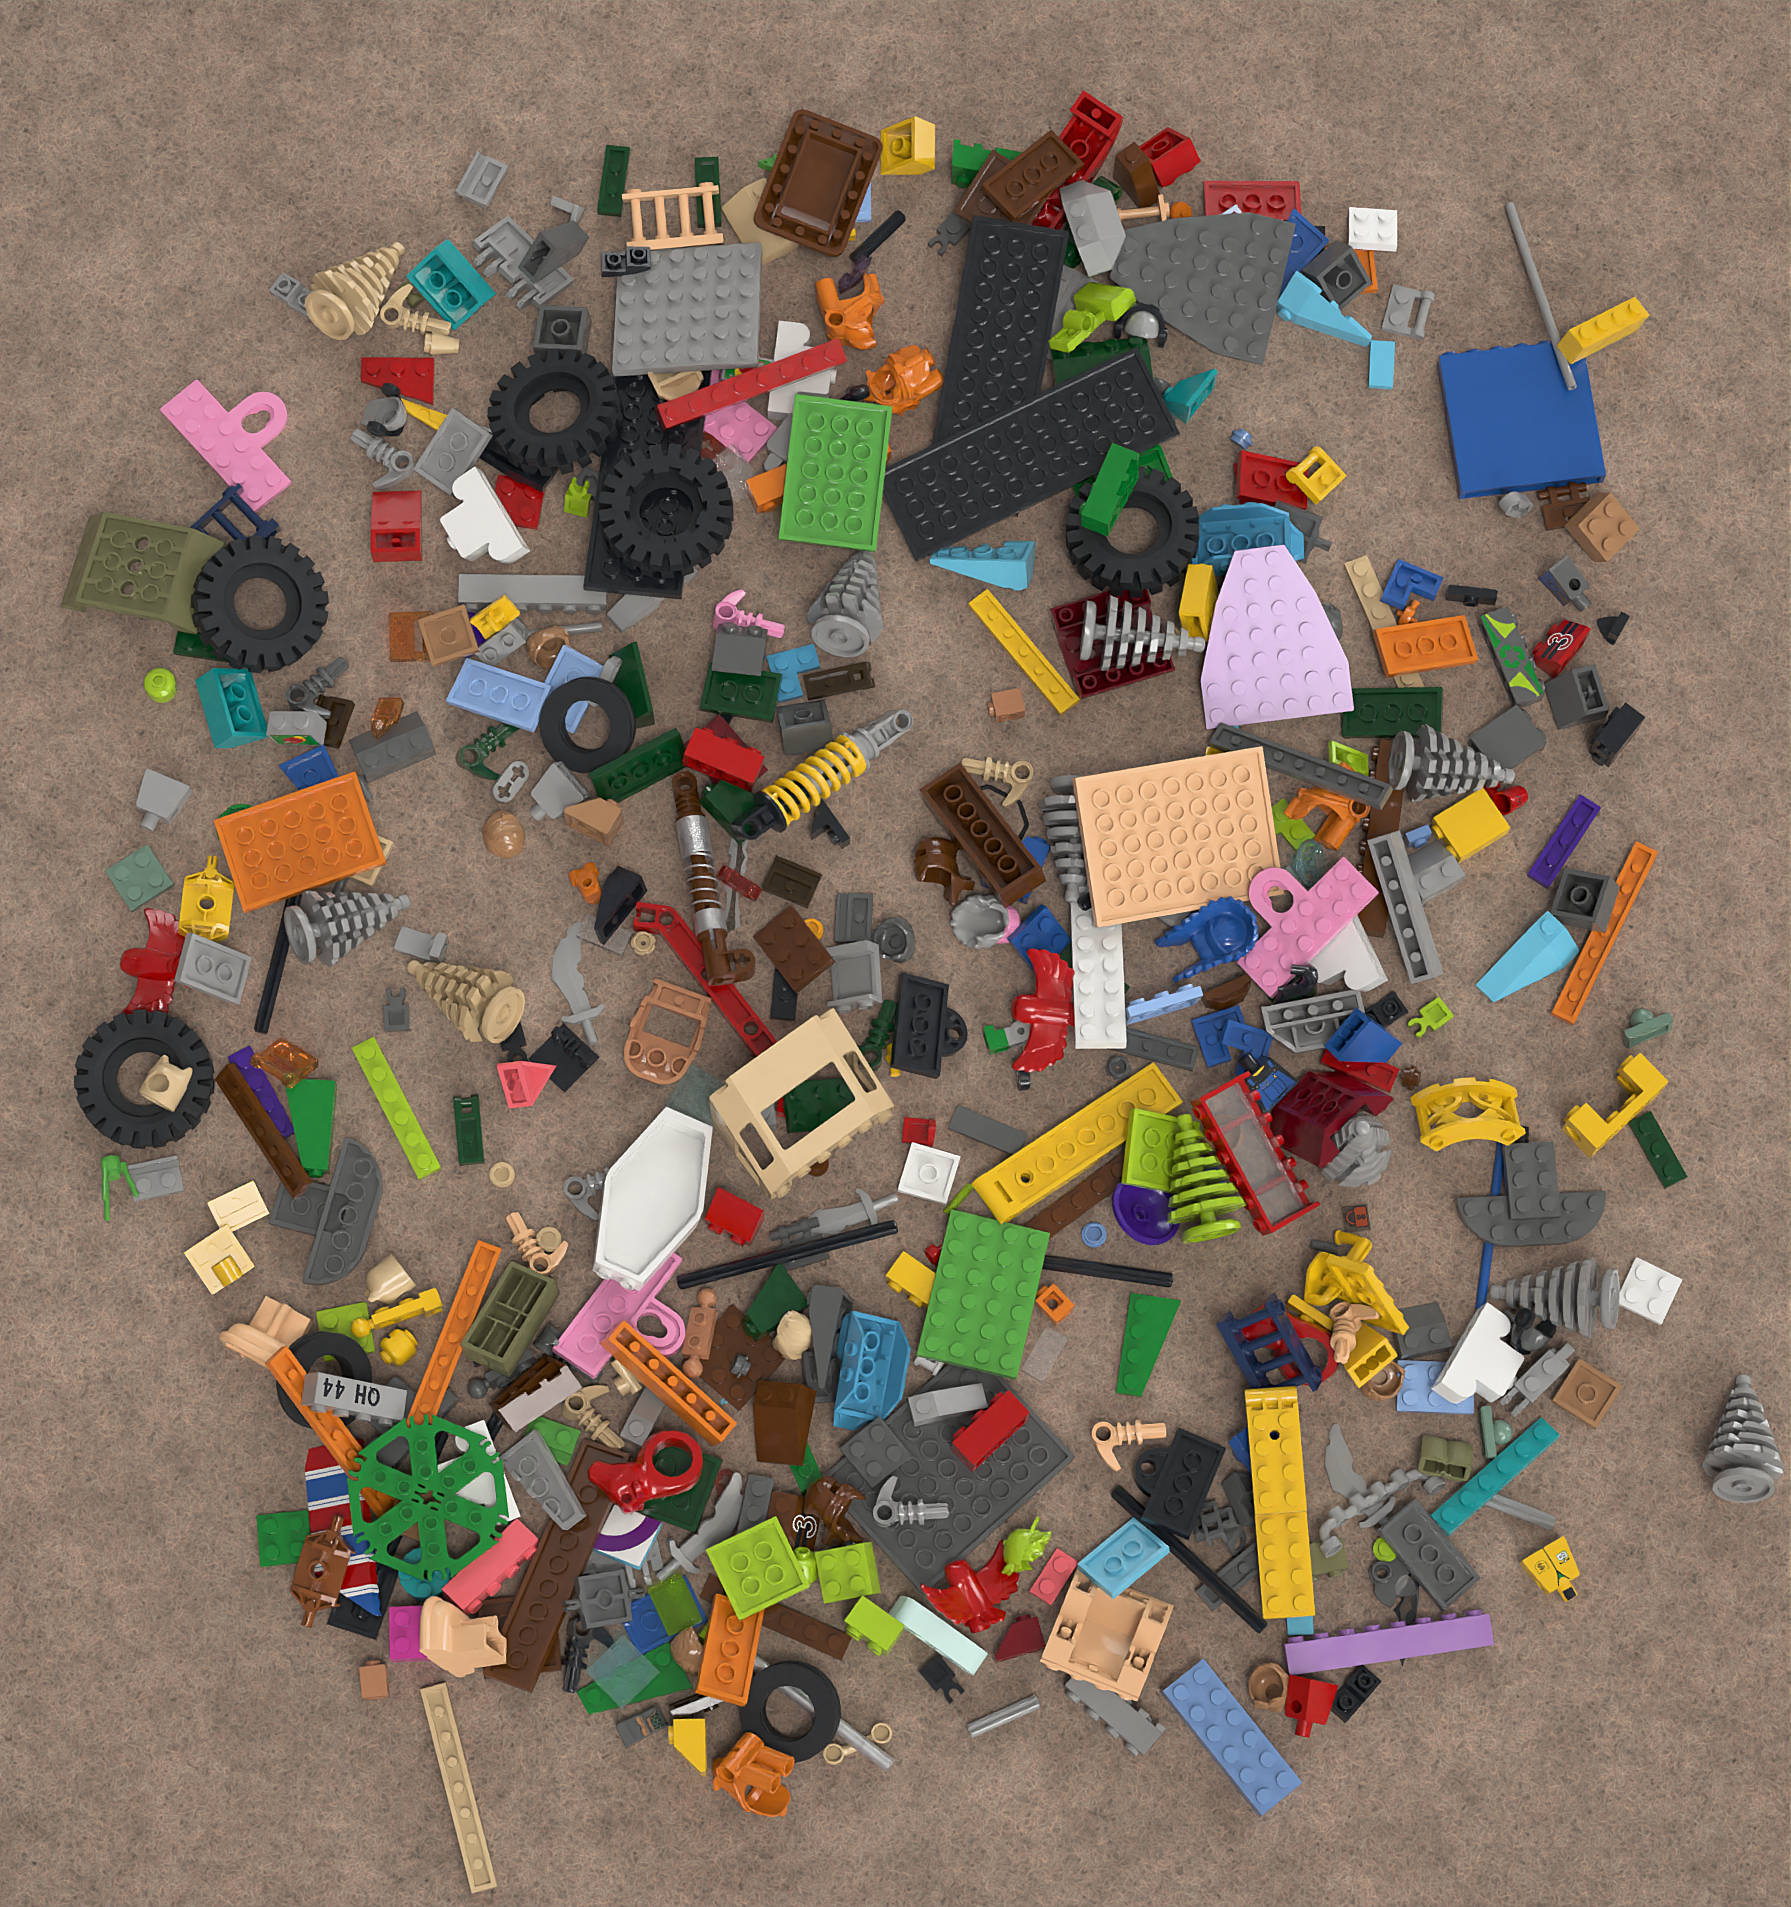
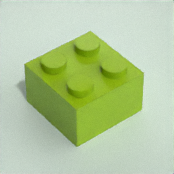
M872 1542L814 1552L824 1604L859 1598L862 1595L869 1596L881 1593Z
M863 1595L844 1620L845 1633L856 1641H859L861 1638L867 1642V1649L878 1657L881 1653L885 1656L888 1655L905 1629V1625Z

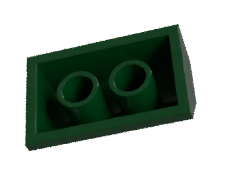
M637 641L632 642L609 655V659L613 656L622 659L614 681L615 685L627 696L633 707L637 729L655 725L638 644Z

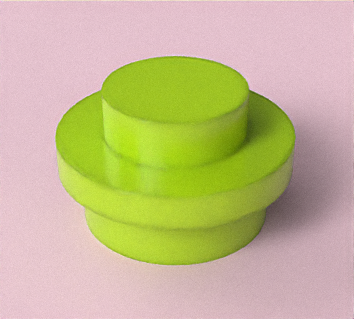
M1381 1537L1376 1540L1373 1545V1554L1376 1559L1384 1562L1393 1561L1397 1556Z

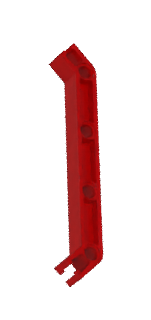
M637 902V914L634 917L633 923L634 931H645L650 934L660 935L707 997L712 998L711 1002L751 1054L756 1058L777 1043V1040L732 983L715 986L708 984V981L702 978V974L706 970L701 943L697 941L695 934L677 911L670 906ZM641 912L655 915V922H639L638 917H641ZM663 917H671L673 922L670 925L664 926L660 923ZM748 1026H755L758 1029L754 1035H747L744 1030ZM783 1097L778 1100L777 1117L785 1118Z

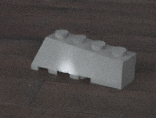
M1073 1678L1064 1686L1067 1690L1065 1695L1075 1704L1080 1701L1087 1708L1085 1713L1096 1722L1100 1719L1107 1726L1104 1729L1109 1735L1115 1739L1118 1736L1126 1742L1124 1747L1135 1757L1137 1754L1143 1757L1166 1729L1160 1723L1155 1727L1151 1723L1152 1719L1148 1713L1142 1708H1134L1131 1706L1133 1704L1131 1700L1122 1699L1115 1692L1100 1690L1093 1683Z

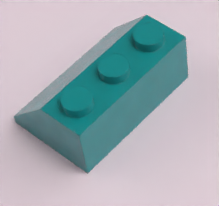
M449 239L434 248L406 275L445 321L451 323V328L454 331L496 295L494 290Z
M212 668L195 680L214 748H234L268 738L266 735L267 723L252 672H248V669Z

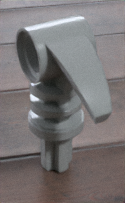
M356 429L352 433L351 441L365 449L368 458L372 459L376 456V461H383V466L389 469L386 475L372 483L375 489L395 486L405 478L411 477L415 472L413 470L415 467L413 458L407 451H397L396 447L390 448L388 442L383 444L384 439L377 436L373 438L360 429ZM406 461L409 463L406 468L400 469L397 467L400 462Z
M608 1166L603 1167L604 1173L599 1174L598 1171H595L596 1176L593 1177L586 1174L587 1179L584 1180L577 1176L570 1177L565 1181L563 1187L567 1200L572 1203L575 1209L586 1218L596 1222L599 1220V1215L588 1204V1199L596 1195L595 1191L600 1190L602 1193L603 1185L609 1172ZM579 1185L583 1189L579 1195L574 1196L569 1193L570 1187Z
M892 1476L883 1485L873 1509V1520L880 1527H889L895 1521H900V1524L903 1525V1522L908 1520L909 1524H912L913 1520H918L919 1525H924L925 1519L948 1518L949 1515L947 1503L923 1504V1499H918L917 1505H912L911 1501H908V1505H903L902 1501L894 1502L891 1496L898 1479L895 1476ZM881 1508H888L892 1512V1516L888 1520H881L877 1516V1512Z

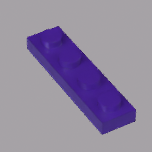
M1580 794L1527 874V877L1548 889L1601 807Z
M250 1045L228 1056L230 1063H235L283 1138L286 1139L294 1135V1128Z

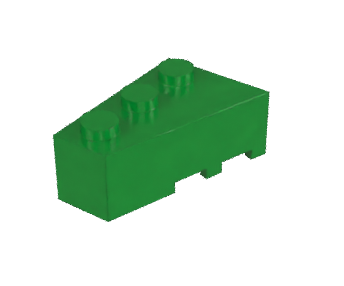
M954 139L951 184H956L959 188H968L988 158L991 150L982 149V144L975 143L974 147L961 145V140ZM999 147L995 148L996 152L1010 161L1022 153Z
M1114 443L1111 444L1097 479L1090 489L1087 502L1084 501L1079 510L1081 526L1107 537L1109 536L1139 479V453Z

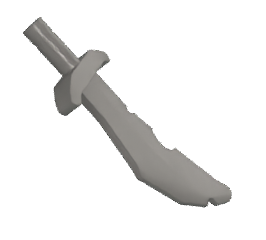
M576 922L567 931L568 936L565 939H561L553 955L551 981L556 983L568 1001L573 1013L569 1017L562 1016V1023L573 1026L582 1024L588 1044L592 1046L597 1044L598 1040L591 1020L598 1018L602 1014L605 1005L600 1004L598 1007L591 1009L586 992L582 990L584 988L583 975L577 971V965L581 962V923Z
M857 1188L855 1192L862 1201L845 1207L825 1210L817 1209L808 1218L818 1217L820 1223L819 1227L811 1229L813 1236L821 1233L823 1236L839 1234L845 1229V1226L850 1227L868 1219L871 1225L877 1224L878 1216L876 1211L898 1203V1198L893 1193L872 1202L865 1191ZM803 1232L797 1233L793 1242L805 1239Z
M1338 1424L1332 1425L1328 1435L1330 1445L1326 1446L1325 1468L1332 1490L1340 1493L1348 1500L1359 1493L1365 1498L1371 1494L1366 1489L1367 1484L1362 1475H1358L1352 1470L1354 1460L1341 1434L1340 1426ZM1391 1496L1389 1502L1385 1505L1377 1502L1370 1506L1364 1512L1369 1519L1365 1522H1360L1359 1528H1371L1378 1522L1382 1526L1389 1520L1387 1515L1392 1511L1396 1498Z
M738 1472L732 1474L728 1485L714 1505V1516L702 1522L697 1529V1534H693L679 1548L676 1547L675 1541L672 1538L667 1539L668 1550L674 1558L655 1575L662 1583L681 1565L687 1572L699 1574L701 1569L691 1562L706 1551V1549L731 1537L742 1511L743 1495L740 1494L742 1480Z

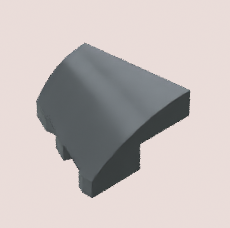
M1234 1472L1222 1483V1486L1241 1526L1253 1527L1255 1526L1251 1477L1249 1473Z

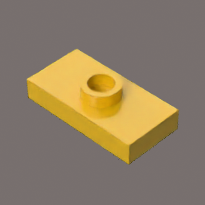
M1292 1295L1286 1304V1307L1300 1315L1299 1318L1318 1324L1330 1331L1335 1324L1332 1319L1296 1295Z

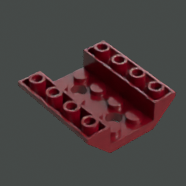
M1147 589L1143 590V597L1130 598V590H1124L1122 597L1111 595L1118 598L1116 627L1120 628L1125 600L1132 604L1130 629H1135L1137 611L1141 607L1146 610L1144 631H1150L1152 612L1150 609L1151 600ZM1110 591L1050 609L1060 650L1073 687L1081 700L1175 671L1171 656L1170 659L1162 660L1163 647L1157 646L1155 662H1147L1148 645L1144 644L1140 664L1131 667L1132 644L1128 643L1124 668L1116 669L1118 641L1113 643L1109 670L1101 671L1100 667L1103 640L1095 639L1093 641L1092 649L1095 651V656L1092 659L1080 660V645L1086 602L1093 601L1096 604L1095 622L1099 625H1105Z
M1308 1071L1299 1080V1083L1273 1108V1121H1271L1270 1129L1274 1136L1280 1134L1284 1138L1285 1143L1280 1145V1148L1323 1169L1340 1152L1330 1137L1337 1133L1350 1117L1356 1115L1359 1109L1376 1117L1384 1112L1394 1099L1392 1096L1341 1072Z

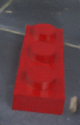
M1328 1049L1325 1050L1320 1062L1323 1066L1344 1073L1387 1093H1390L1400 1070L1384 1062L1339 1061Z

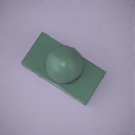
M1640 1008L1635 1010L1630 1016L1632 1028L1623 1032L1622 1041L1625 1047L1631 1048L1671 1031L1673 1018L1669 1012L1654 1018L1648 1009Z
M1482 1406L1478 1411L1483 1458L1485 1461L1494 1460L1497 1457L1495 1444L1503 1445L1509 1442L1512 1437V1428L1504 1420L1492 1421L1491 1406Z

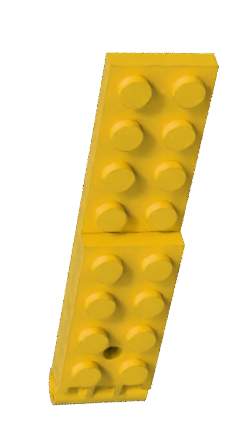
M1153 1062L987 1173L978 1177L971 1185L1000 1225H1002L1004 1222L1007 1223L1124 1144L1127 1138L1130 1109L1137 1108L1167 1115L1181 1106L1183 1101ZM1026 1177L1029 1182L1024 1183L1020 1178Z
M1296 1386L1244 1389L1263 1618L1267 1620L1315 1616ZM1275 1431L1279 1434V1438L1272 1440L1269 1434Z

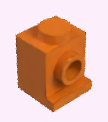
M1054 1283L1049 1288L1045 1285L1036 1293L1035 1305L1055 1327L1074 1310L1075 1305ZM1049 1301H1056L1057 1307L1055 1309L1049 1308Z

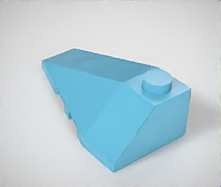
M1296 271L1277 301L1276 311H1278V316L1284 321L1288 322L1290 320L1295 324L1368 347L1372 335L1351 316L1346 315L1344 317L1338 308L1339 305L1334 300L1329 302L1320 295L1322 290L1315 283Z
M1003 541L1004 547L993 549L989 547V543H984L980 547L974 548L973 551H969L966 546L948 547L932 554L930 564L1002 588H1011L1016 591L1028 588L1033 577L1036 541Z
M1547 911L1475 986L1494 1003L1554 972L1562 970L1580 950L1567 929Z

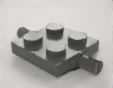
M1277 500L1274 508L1288 512L1291 523L1304 534V559L1297 561L1306 564L1310 552L1315 546L1329 552L1332 542L1319 538V528L1324 517Z
M624 1569L573 1578L576 1599L564 1600L562 1606L571 1604V1606L563 1607L564 1612L578 1609L582 1630L633 1621L631 1602L633 1599L644 1598L645 1593H636L645 1590L643 1587L629 1589Z

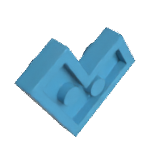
M814 644L766 656L770 672L780 673L783 676L778 697L779 703L802 698L803 693L797 674L820 669Z

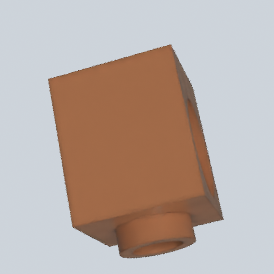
M1020 688L991 693V702H987L989 716H994L995 723L1007 721V718L1008 720L1025 717V707Z
M381 1661L365 1662L364 1667H359L362 1699L366 1701L390 1698L387 1666L381 1664Z

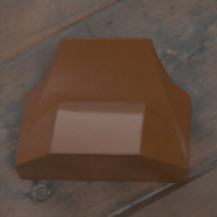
M1246 974L1203 993L1201 999L1205 1008L1222 1011L1243 1002L1251 988V978L1249 974Z

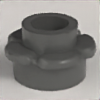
M1113 1056L1108 1060L1106 1072L1113 1079L1122 1080L1124 1076L1129 1075L1131 1067L1125 1057ZM1116 1066H1120L1121 1069L1117 1070Z
M737 1354L729 1372L735 1374L736 1378H739L741 1375L745 1376L751 1366V1362L747 1361L748 1355Z

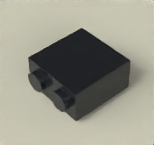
M1626 702L1621 708L1616 706L1608 716L1604 726L1601 725L1589 743L1592 745L1589 752L1592 755V760L1600 766L1606 765L1609 768L1638 732L1645 716Z

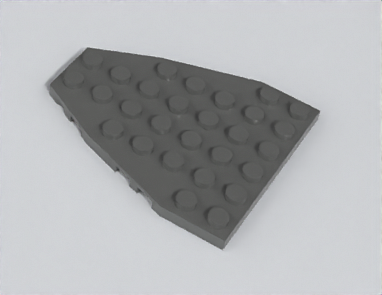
M1246 212L1174 218L1125 229L1126 238L1115 261L1113 270L1110 272L1109 279L1117 286L1132 289L1136 301L1139 303L1143 302L1144 304H1152L1158 307L1164 318V323L1175 330L1178 329L1189 336L1191 340L1197 341L1208 348L1212 353L1263 365L1296 224Z

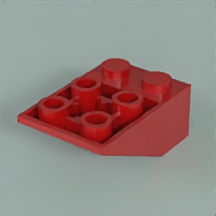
M421 490L372 493L371 555L373 562L422 561Z

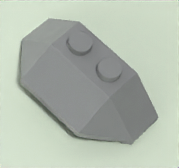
M1083 180L1060 188L1062 204L1077 249L1089 277L1091 278L1113 270L1126 234L1111 191Z
M1349 990L1261 1007L1266 1033L1294 1054L1325 1049L1324 1045L1356 1007L1365 1013L1360 990Z

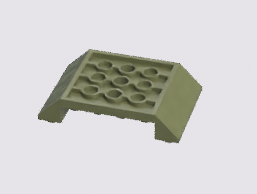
M104 511L89 516L60 606L61 608L85 612V608L89 607L169 623L176 631L197 635L199 627L195 628L192 620L195 610L190 608L191 595L195 591L193 585L197 575L202 571L201 568L226 544L193 528ZM144 539L149 541L146 548L138 549L140 541ZM141 562V568L138 571H130L132 564ZM127 585H134V590L131 594H123V590Z

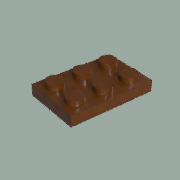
M792 905L753 936L796 993L800 992L836 962Z

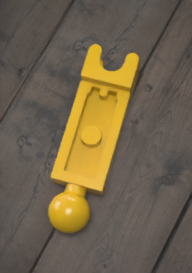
M433 1288L419 1293V1299L413 1300V1298L405 1299L399 1302V1306L391 1309L389 1307L380 1308L374 1312V1315H371L369 1320L357 1318L351 1324V1332L356 1337L363 1338L370 1333L371 1329L377 1331L422 1314L427 1318L443 1311L441 1308L443 1305L437 1289Z

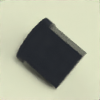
M1621 611L1618 617L1609 616L1597 620L1600 633L1611 645L1616 643L1630 617L1629 615Z

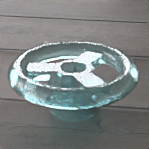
M1307 839L1300 844L1297 854L1293 857L1292 869L1298 875L1301 883L1311 889L1324 876L1326 860L1321 845L1313 839ZM1309 847V853L1304 854L1306 849ZM1316 854H1317L1318 862H1319V870H1318V868H1317V866H1316V859H1315ZM1311 873L1314 880H1308L1305 874Z

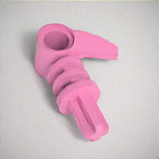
M742 589L730 593L716 605L712 621L713 628L716 631L719 624L735 623L743 627L757 625L762 627V629H768L767 635L777 638H782L785 629L783 624L763 620V614L761 613L755 618L752 612H749L747 616L744 615V610H737L736 605L746 594Z

